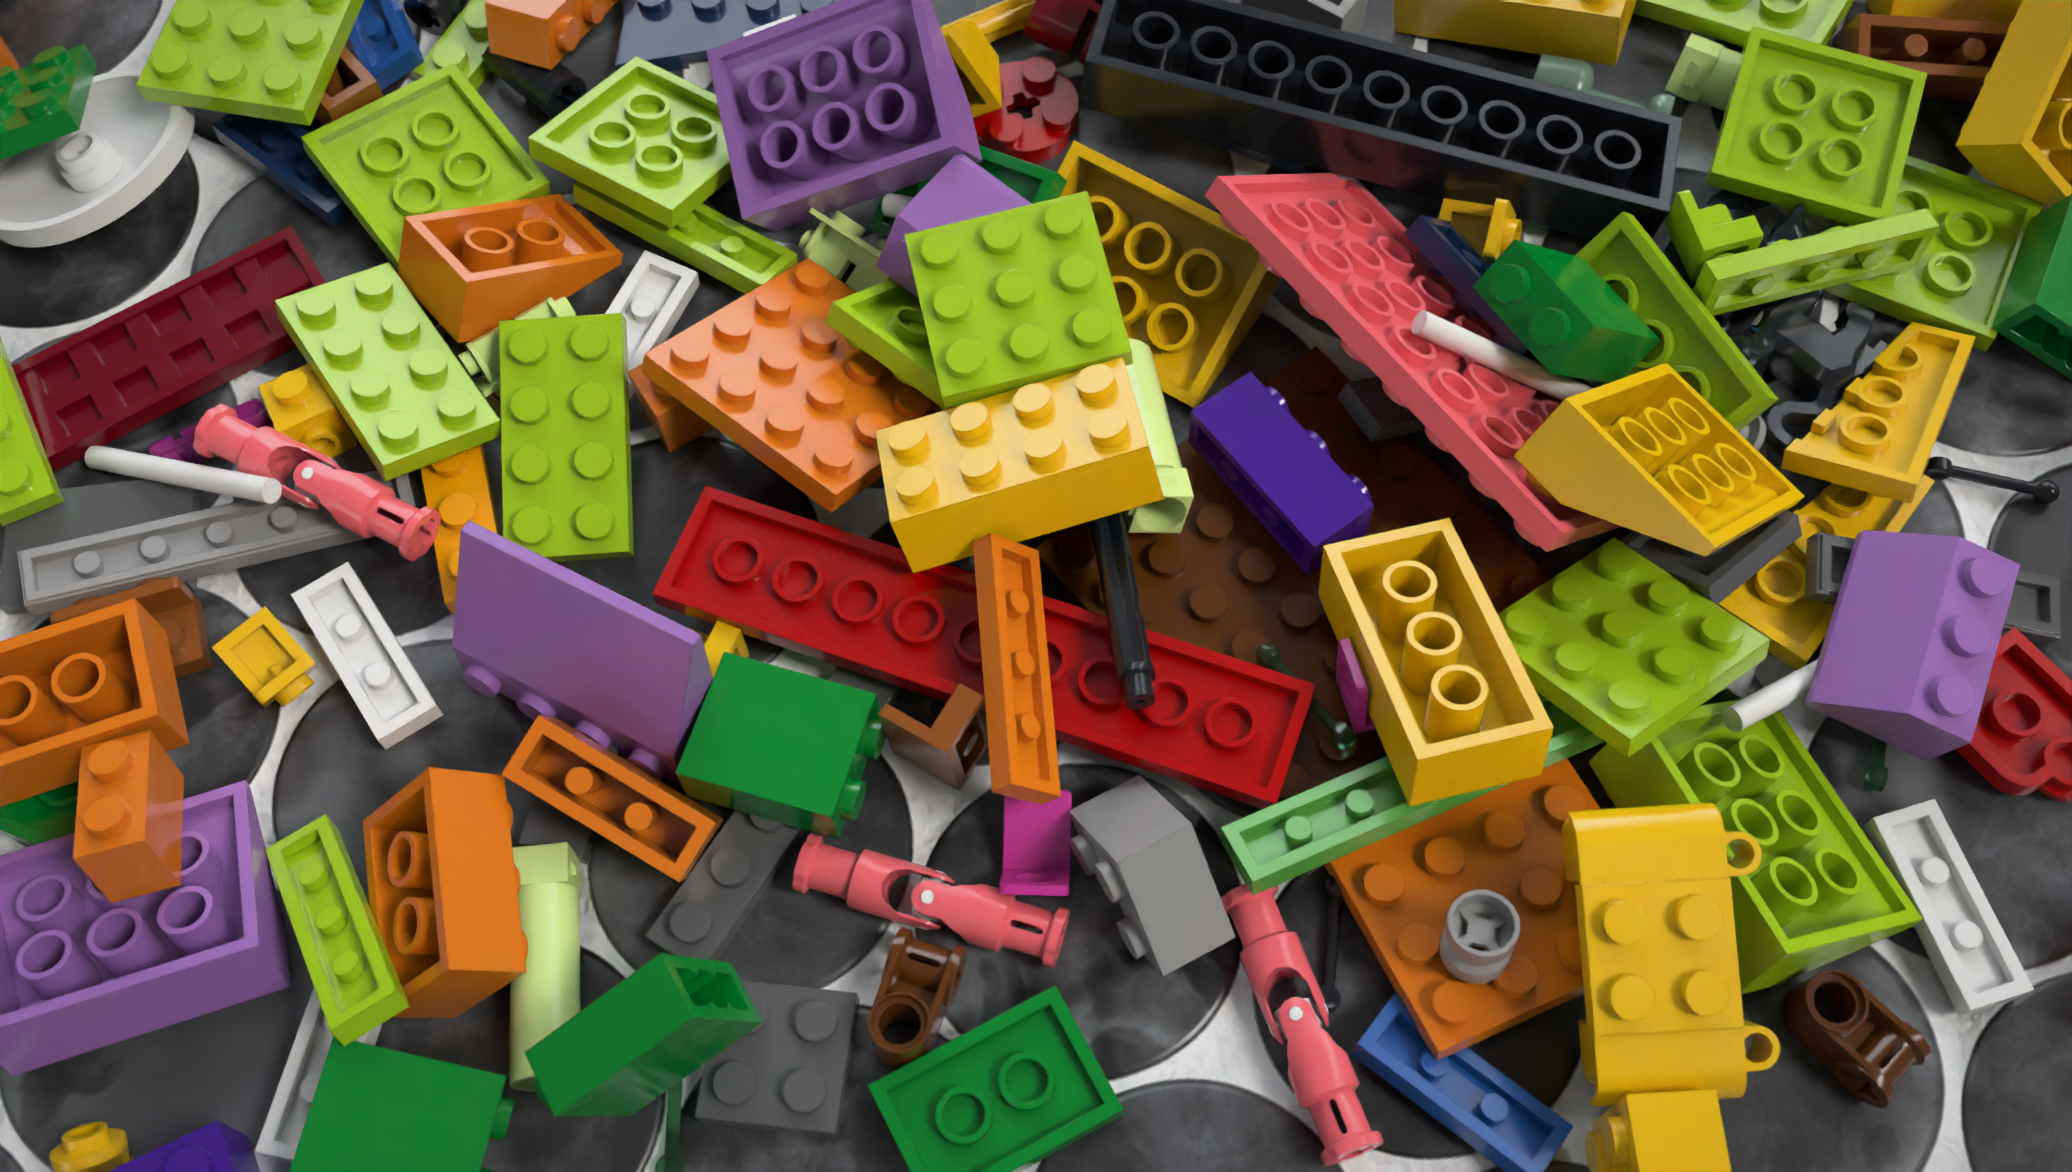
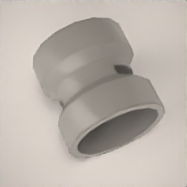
M1490 890L1466 892L1461 894L1452 903L1439 945L1440 957L1446 969L1456 978L1468 983L1484 984L1497 979L1506 970L1520 933V918L1513 904L1503 895ZM1470 946L1484 947L1485 950H1476Z

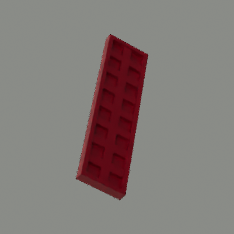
M292 225L12 365L53 473L84 457L89 447L94 445L106 446L297 347L278 319L275 300L325 284L326 282Z

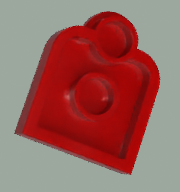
M2014 627L1999 640L1972 742L1955 750L1993 787L2001 792L2020 796L2030 794L2038 789L2041 793L2052 799L2071 802L2072 680Z

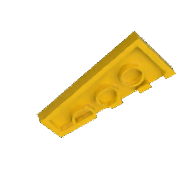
M1912 322L1874 360L1872 370L1863 379L1857 377L1845 389L1843 399L1832 410L1826 408L1812 422L1810 432L1802 440L1796 438L1785 449L1781 469L1869 492L1878 497L1891 498L1912 504L1970 357L1976 336Z
M1923 474L1912 504L1891 498L1878 497L1869 492L1831 483L1821 491L1818 497L1802 509H1797L1793 512L1799 517L1802 536L1727 596L1718 606L1769 638V653L1795 670L1802 668L1826 636L1835 606L1805 599L1807 538L1817 532L1853 539L1863 530L1900 532L1935 481Z

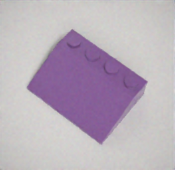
M839 0L706 51L741 217L748 222L776 232L816 218L809 213L811 207L826 215L836 210H841L932 179L957 154H964L975 163L982 161L970 104L930 0Z
M468 520L460 533L452 648L464 670L462 674L463 679L483 695L494 698L499 692L516 701L517 707L534 721L538 715L554 716L564 723L574 726V729L608 749L611 745L619 749L620 755L627 758V761L661 781L664 777L682 786L676 770L713 680L701 634Z
M246 780L183 799L181 885L110 903L74 861L75 833L0 856V1065L11 1076L291 987L286 930L268 856L265 851L266 848L251 787Z

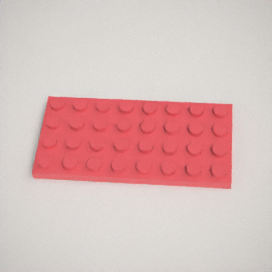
M1338 173L1217 176L1204 196L1221 212L1219 215L1221 222L1235 234L1245 237L1260 253L1259 260L1261 264L1274 275L1284 278L1300 295L1299 302L1302 307L1312 316L1324 320L1341 338L1340 344L1343 350L1353 359L1366 364L1382 380V388L1386 395L1398 405L1408 408L1426 426L1425 433L1429 440L1441 450L1451 453L1470 472L1469 479L1473 486L1483 495L1495 499L1514 518V527L1525 540L1548 552L1622 527L1562 505L1555 498L1542 494L1528 480L1526 475L1527 469L1514 457L1517 451L1563 401L1412 333L1411 325L1413 319L1422 310L1490 341H1493L1491 335L1495 330L1483 317H1474L1456 302L1453 293L1457 289L1444 276H1436L1418 261L1415 254L1419 248L1406 236L1405 232L1407 229L1356 178Z

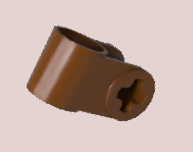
M901 927L898 930L891 945L882 981L869 1012L867 1023L875 1056L883 1066L895 1071L933 1051L945 1014L956 996L968 956L967 947L956 945L950 950L914 938L911 929ZM901 1019L911 1020L920 1027L916 1038L906 1044H892L883 1037L886 1028L894 1021Z
M1836 969L1820 971L1787 992L1781 1002L1780 1015L1784 1027L1790 1035L1827 1066L1849 1092L1868 1105L1886 1108L1895 1097L1894 1085L1912 1065H1923L1931 1055L1929 1044L1912 1025L1896 1016L1871 994L1857 978L1846 971ZM1814 994L1822 996L1831 1004L1835 1014L1834 1023L1827 1021L1817 1012L1814 1005Z

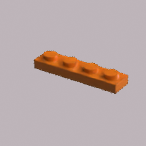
M990 533L973 543L991 787L993 793L1043 805L1061 797L1039 550Z

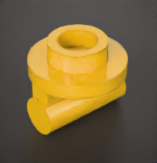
M100 1121L86 1123L67 1131L61 1137L62 1143L56 1146L49 1154L54 1172H108L134 1159L130 1156L126 1132L119 1128H108L106 1122Z

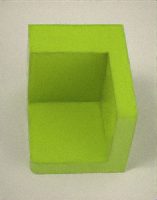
M1690 190L1676 193L1665 222L1691 283L1697 282L1705 261L1711 260L1723 253L1737 254L1758 249L1764 236L1755 215L1733 220L1727 206L1724 204L1699 209Z

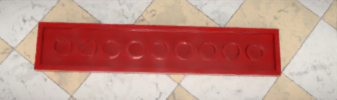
M705 486L652 593L657 605L716 624L718 620L741 629L742 633L944 702H948L959 683L983 695L985 701L975 573L948 564L913 573L902 549ZM1043 596L1056 740L1261 809H1265L1278 802L1316 684L1145 629L1151 662L1156 673V678L1152 682L1156 701L1145 709H1129L1125 705L1123 689L1116 683V666L1107 617Z

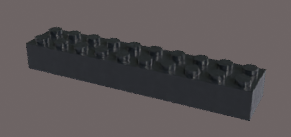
M1104 0L1085 60L1078 106L1442 201L1443 198L1494 206L1497 198L1510 201L1516 213V219L1589 239L1597 236L1622 212L1634 215L1651 238L1654 237L1670 211L1682 118L1226 0Z

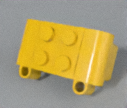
M1713 803L1566 811V820L1562 826L1566 880L1579 882V885H1575L1586 1019L1579 1020L1578 1024L1583 1075L1588 1082L1596 1086L1595 1095L1593 1098H1590L1591 1106H1612L1625 1094L1716 1089L1718 1099L1743 1097L1747 1086V1072L1762 1071L1772 1067L1780 1054L1779 1040L1770 1029L1746 1021L1743 1018L1730 877L1745 876L1757 869L1762 858V851L1758 841L1752 835L1745 832L1724 831L1721 815ZM1731 842L1734 848V857L1728 863L1726 846ZM1751 1035V1047L1745 1052V1039Z

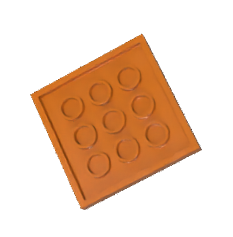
M809 258L644 354L642 374L830 513L883 476L875 431L942 411L937 403L915 387L899 381L890 369L868 353L852 347L847 342L846 337L825 323L832 302L857 292Z
M1568 759L1544 768L1539 776L1514 781L1324 864L1329 875H1332L1337 881L1342 898L1397 995L1405 1003L1416 1023L1418 1032L1436 1060L1450 1056L1455 1052L1584 994L1575 885H1579V882L1566 880L1562 826L1566 820V811L1601 808ZM1472 890H1490L1503 895L1513 904L1520 918V933L1506 970L1497 979L1484 984L1468 983L1456 978L1446 969L1440 957L1439 943L1450 907L1461 894ZM1470 946L1476 950H1485L1484 947Z

